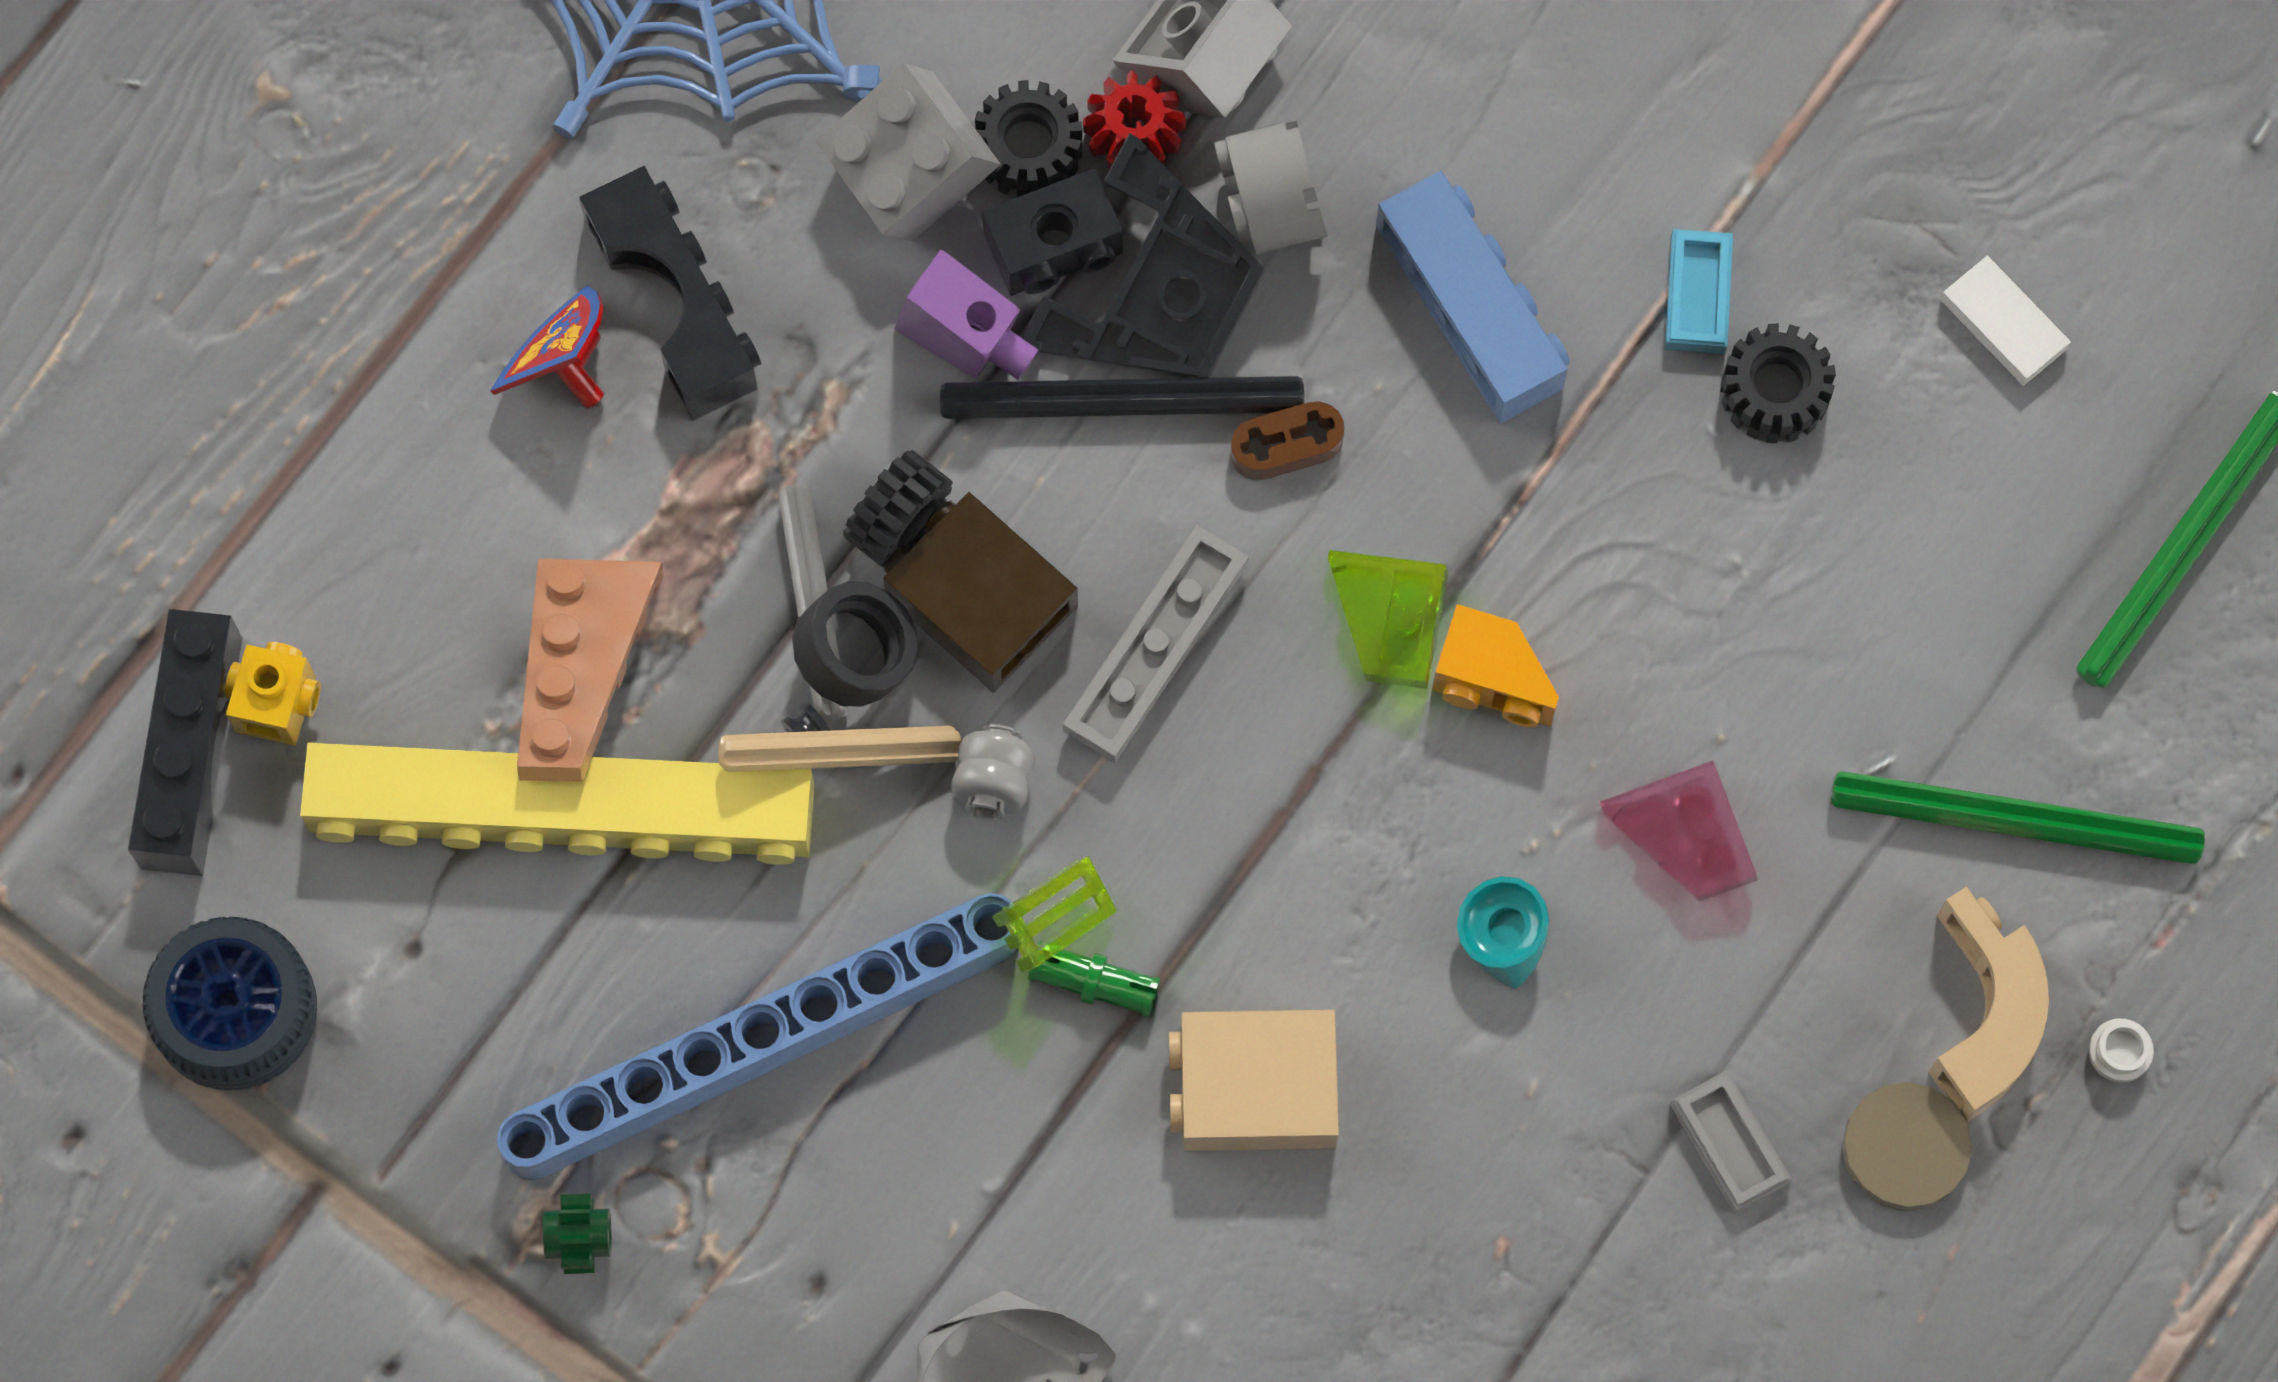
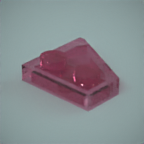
M1713 760L1600 801L1604 816L1698 902L1758 881L1756 871Z

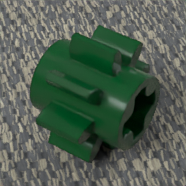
M591 1193L561 1194V1210L544 1211L543 1214L545 1259H561V1269H563L564 1274L595 1273L594 1257H611L612 1224L610 1209H594V1199H592Z

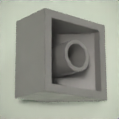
M1157 0L1112 61L1127 74L1133 70L1138 76V81L1144 85L1157 74L1158 78L1161 79L1160 93L1175 90L1179 96V107L1187 112L1226 118L1229 112L1238 107L1243 101L1246 93L1245 90L1262 67L1275 57L1279 50V44L1292 25L1270 0Z

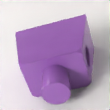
M942 249L939 250L906 297L894 327L895 330L975 378L980 375L987 363L991 361L1019 380L1039 351L1010 331L1020 311L1017 306Z

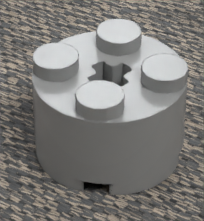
M1296 118L1225 137L1226 140L1214 143L1229 195L1228 200L1241 245L1250 254L1256 253V255L1327 237Z

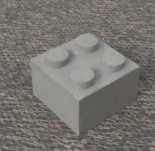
M905 62L816 140L818 146L881 233L911 242L1001 165L935 73Z

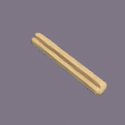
M952 726L724 735L720 738L718 744L719 765L727 772L949 763L958 760L961 736Z

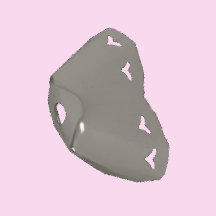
M1009 1290L1000 1291L971 1305L962 1313L928 1332V1335L917 1345L916 1382H1045L1047 1379L1051 1382H1101L1115 1363L1116 1352L1098 1332L1074 1319ZM1097 1353L1098 1358L1089 1361L1086 1371L1082 1374L1079 1373V1354L1091 1355Z

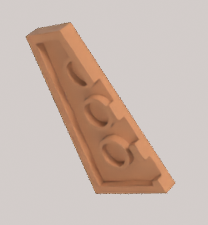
M538 559L517 761L519 780L583 781L608 718L607 709L615 688L620 687L627 670L626 660L635 638H639L647 619L646 610L653 592L657 593L662 581V562Z

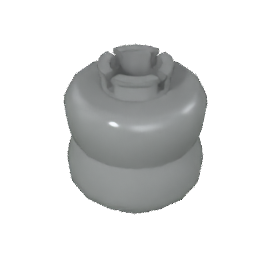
M990 724V726H983L982 731L967 734L961 741L958 749L959 766L954 773L950 786L955 799L965 805L966 813L987 821L1002 820L1005 814H1012L1021 810L1028 798L1027 779L1035 765V753L1032 747L1022 740L1021 733L1018 731L1014 732V729L1008 726Z

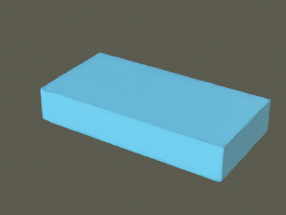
M1672 230L1664 350L1714 354L1726 353L1728 347L1733 233Z

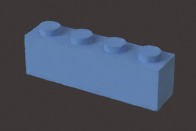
M1441 170L1379 203L1376 228L1496 419L1501 424L1562 391L1568 370L1566 366L1569 365V357L1559 338L1554 333L1546 335L1535 318L1538 315V310L1528 289L1522 283L1514 285L1503 268L1506 266V259L1496 239L1491 234L1483 236L1472 219L1475 216L1474 207L1465 190L1458 184L1452 187Z

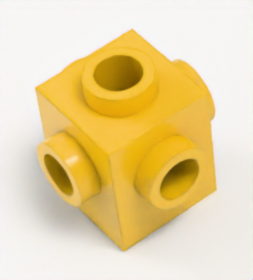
M268 642L265 648L246 644L241 663H232L225 684V698L230 699L226 716L236 733L296 746L304 716L313 717L321 692V682L315 680L316 675L308 659L302 657L303 652L301 650L279 642Z

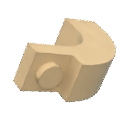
M1966 886L1946 899L1937 917L1979 975L1985 995L1983 1021L1980 1028L1974 1034L1939 1056L1928 1073L1943 1094L1955 1103L1965 1120L1969 1122L1999 1101L2010 1090L2032 1060L2044 1034L2048 1015L2049 994L2046 970L2040 951L2025 924L2008 936L2003 937L1999 932L2002 929V923L1994 908L1983 897L1976 900Z

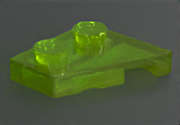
M1329 550L1327 559L1366 681L1428 689L1449 573L1446 564Z

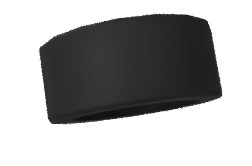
M847 581L829 588L798 618L792 637L794 660L804 680L821 697L841 706L863 707L884 698L899 686L913 670L919 650L916 627L906 607L889 591L870 582ZM838 612L850 613L863 619L876 632L883 646L885 661L884 667L878 674L873 676L860 675L847 669L835 657L828 643L826 623L833 614Z

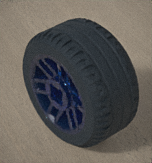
M229 916V918H211L208 921H200L191 925L187 930L180 931L170 939L168 944L163 946L157 954L156 960L152 962L146 976L142 1007L148 1033L167 1062L182 1076L201 1086L231 1091L263 1085L289 1069L290 1065L295 1063L303 1053L305 1046H307L312 1036L317 1018V994L312 976L291 942L280 932L262 922L243 917ZM226 1000L229 1002L239 1001L235 1007L231 1005L222 1006Z

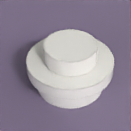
M2120 1018L2109 1020L2097 1028L2090 1039L2088 1052L2093 1067L2101 1076L2110 1081L2123 1083L2133 1081L2145 1073L2152 1062L2154 1049L2149 1034L2141 1025L2134 1021Z

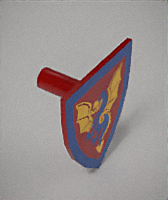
M587 285L557 309L516 351L490 392L496 395L554 371L586 409L596 405L603 398L604 392L586 372L584 366L601 339L597 330L601 324L604 307L598 292Z

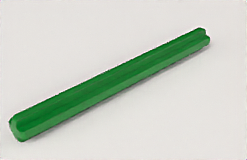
M2274 391L2268 395L2077 665V674L2087 684L2093 687H2108L2278 446V392Z
M1845 771L1837 772L1831 788V804L1837 808L2189 864L2198 863L2204 852L2205 833L2198 827Z

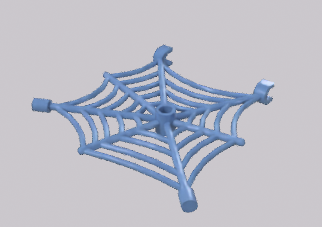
M550 0L566 28L576 64L579 95L575 101L567 102L552 126L556 132L568 139L574 138L589 113L586 107L591 99L623 87L659 84L691 91L720 108L722 118L726 122H731L735 119L734 109L749 99L774 88L794 83H829L843 86V95L846 98L860 102L882 81L879 78L880 66L851 65L846 68L841 63L829 33L823 0H813L819 34L824 47L798 24L793 0H783L785 11L773 0H726L715 6L711 5V0H636L637 4L628 18H626L616 0H604L621 28L611 44L602 19L591 1L578 0L593 23L604 55L590 78L587 79L585 55L575 23L563 0ZM752 2L758 4L772 17L743 24L718 36L714 18L715 15L726 10ZM677 3L700 11L704 31L675 22H640L652 4ZM782 26L800 43L763 50L727 67L724 65L721 45L748 32ZM651 31H672L693 36L706 42L711 64L693 52L670 46L638 47L622 51L633 34ZM810 52L833 73L787 75L765 81L744 91L733 99L727 78L746 67L769 58ZM667 55L690 61L712 75L718 96L693 82L662 75L622 78L603 86L600 85L615 63L637 56Z

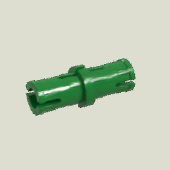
M1039 941L1035 950L1037 955L1033 957L1029 969L1028 980L1038 981L1080 994L1081 1002L1093 1005L1095 1000H1099L1141 1013L1142 1016H1150L1153 1008L1152 1002L1156 999L1161 978L1156 976L1153 978L1108 964V957L1095 953L1092 959Z

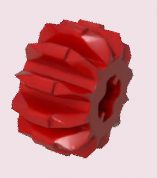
M1131 70L1127 74L1126 85L1123 86L1108 76L1107 80L1103 83L1105 95L1091 93L1087 100V109L1091 114L1083 118V133L1092 137L1089 141V151L1093 157L1108 154L1107 168L1111 169L1129 133L1138 137L1163 165H1165L1164 152L1177 154L1181 148V137L1177 133L1185 129V114L1176 110L1179 106V96L1175 90L1160 93L1161 79L1158 78L1157 74L1149 79L1145 85L1138 84V76ZM1132 119H1138L1144 122V126H1141L1140 122L1137 121L1136 128H1129L1124 126V122L1127 121L1128 125L1131 126Z

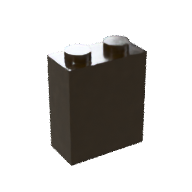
M968 492L957 504L948 501L934 513L927 524L929 532L914 547L908 543L894 553L884 568V572L887 574L883 577L885 590L889 591L906 607L912 621L994 693L1078 608V587L972 493Z

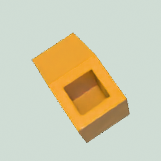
M1456 605L1435 671L1432 691L1442 693L1443 700L1460 708L1476 709L1478 705L1501 711L1502 717L1505 720L1519 726L1533 728L1537 727L1538 723L1551 727L1559 696L1518 623L1466 606Z

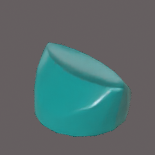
M1500 876L1483 881L1468 893L1459 908L1456 926L1460 943L1468 955L1487 974L1504 985L1517 989L1534 971L1543 954L1548 938L1550 920L1546 902L1533 885L1520 878Z

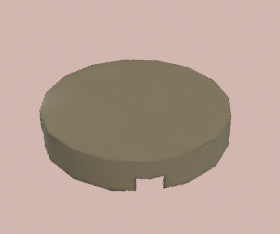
M1903 1082L1884 1085L1862 1099L1846 1123L1842 1151L1847 1172L1854 1183L1857 1182L1860 1188L1868 1193L1867 1196L1881 1206L1901 1211L1930 1208L1954 1191L1968 1171L1972 1143L1968 1123L1952 1100L1933 1087Z

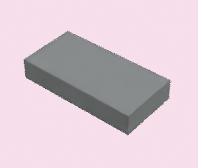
M1727 1070L1671 1101L1670 1106L1734 1214L1790 1184L1792 1181L1790 1175Z

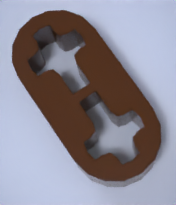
M1320 401L1308 402L1250 419L1240 424L1233 433L1230 448L1231 462L1238 473L1252 480H1265L1324 463L1334 458L1341 449L1345 431L1344 420L1337 409L1330 404ZM1317 420L1321 429L1331 428L1327 431L1326 442L1323 444H1316L1312 436L1292 440V438L1306 433L1307 422ZM1258 437L1260 443L1264 446L1282 441V444L1268 449V456L1265 461H1258L1254 453L1243 454L1248 450L1249 439Z

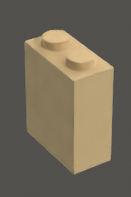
M1335 1010L1181 1013V1032H1169V1070H1182V1094H1170V1131L1183 1132V1151L1336 1149L1339 1126Z

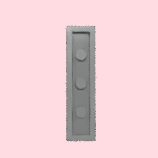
M1196 525L1064 721L1063 732L1116 763L1247 567L1249 556L1199 525Z

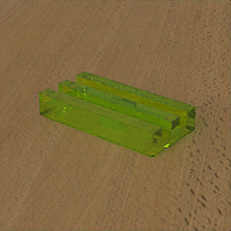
M1087 856L1075 860L992 917L998 927L1007 926L1010 935L1004 938L1010 950L1014 948L1019 949L1022 957L1016 960L1021 972L1038 967L1118 911L1090 857ZM1080 877L1083 878L1084 885L1025 924L1022 918L1024 915ZM1093 897L1097 906L1040 945H1036L1033 939L1035 935Z

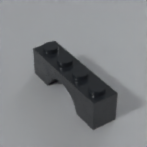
M644 165L580 196L579 200L584 220L611 270L639 269L653 273L667 281L678 292L683 301V311L678 327L660 351L665 371L691 420L694 421L757 390L754 368L761 365V360L756 348L746 332L736 336L727 317L734 314L728 296L719 281L709 285L703 275L700 266L707 263L705 255L693 232L690 230L681 234L673 216L679 214L680 211L666 182L663 180L654 184Z
M169 609L128 845V851L142 870L203 876L213 820L211 773L214 746L221 714L226 702L229 700L225 698L227 675L232 663L239 662L243 639L231 615Z

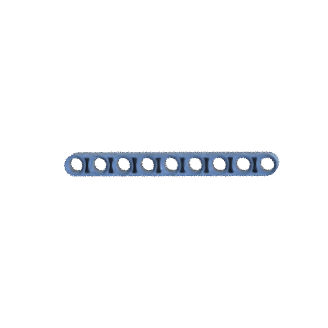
M988 893L980 895L519 1110L506 1118L498 1130L497 1144L499 1152L511 1172L522 1179L536 1180L544 1178L1006 961L1015 954L1020 946L1021 924L1018 909L1010 899L1001 894ZM988 917L1001 918L1010 927L1005 936L994 941L985 940L978 936L975 928L980 921ZM934 943L943 944L952 952L950 960L943 966L936 968L927 967L918 959L920 951L927 945ZM875 970L886 971L895 979L891 989L879 995L869 994L860 986L864 976ZM817 997L829 998L837 1005L834 1015L828 1020L821 1022L811 1021L803 1014V1009L809 1001ZM759 1024H769L778 1029L779 1037L770 1047L756 1049L745 1042L746 1035L751 1028ZM712 1051L721 1057L719 1067L711 1075L696 1076L687 1070L688 1062L698 1052ZM654 1078L663 1084L662 1092L653 1102L641 1104L629 1098L632 1086L640 1079ZM595 1105L604 1110L603 1120L593 1130L579 1131L571 1126L574 1113L583 1106ZM535 1132L545 1136V1146L535 1157L523 1159L513 1154L514 1143L523 1134Z

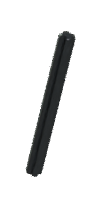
M1299 376L950 382L942 384L940 388V412L942 417L946 419L1274 413L1304 404L1305 402L1304 382Z

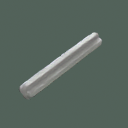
M804 484L784 487L778 493L798 617L828 590L811 489L808 485ZM831 616L826 623L827 640L835 657L840 661L833 617ZM810 686L814 709L825 722L839 720L848 715V706H841L821 697Z

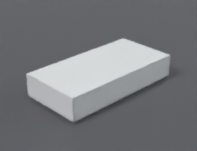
M1988 255L1948 287L1940 298L1946 307L2022 386L2027 384L2064 353L2071 343Z

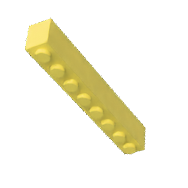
M307 743L300 816L308 831L316 833V837L323 841L347 843L354 840V835L379 836V841L386 844L410 846L417 843V838L442 839L443 845L458 849H474L480 846V841L505 842L506 848L519 852H538L543 849V844L568 845L570 852L581 855H601L606 852V847L631 848V854L643 858H664L668 856L669 850L692 851L695 858L713 862L728 861L731 859L732 854L757 855L758 861L774 865L791 864L794 862L795 857L810 856L814 800L812 769L727 772L719 763L592 757L582 782L519 780L517 770L518 753Z

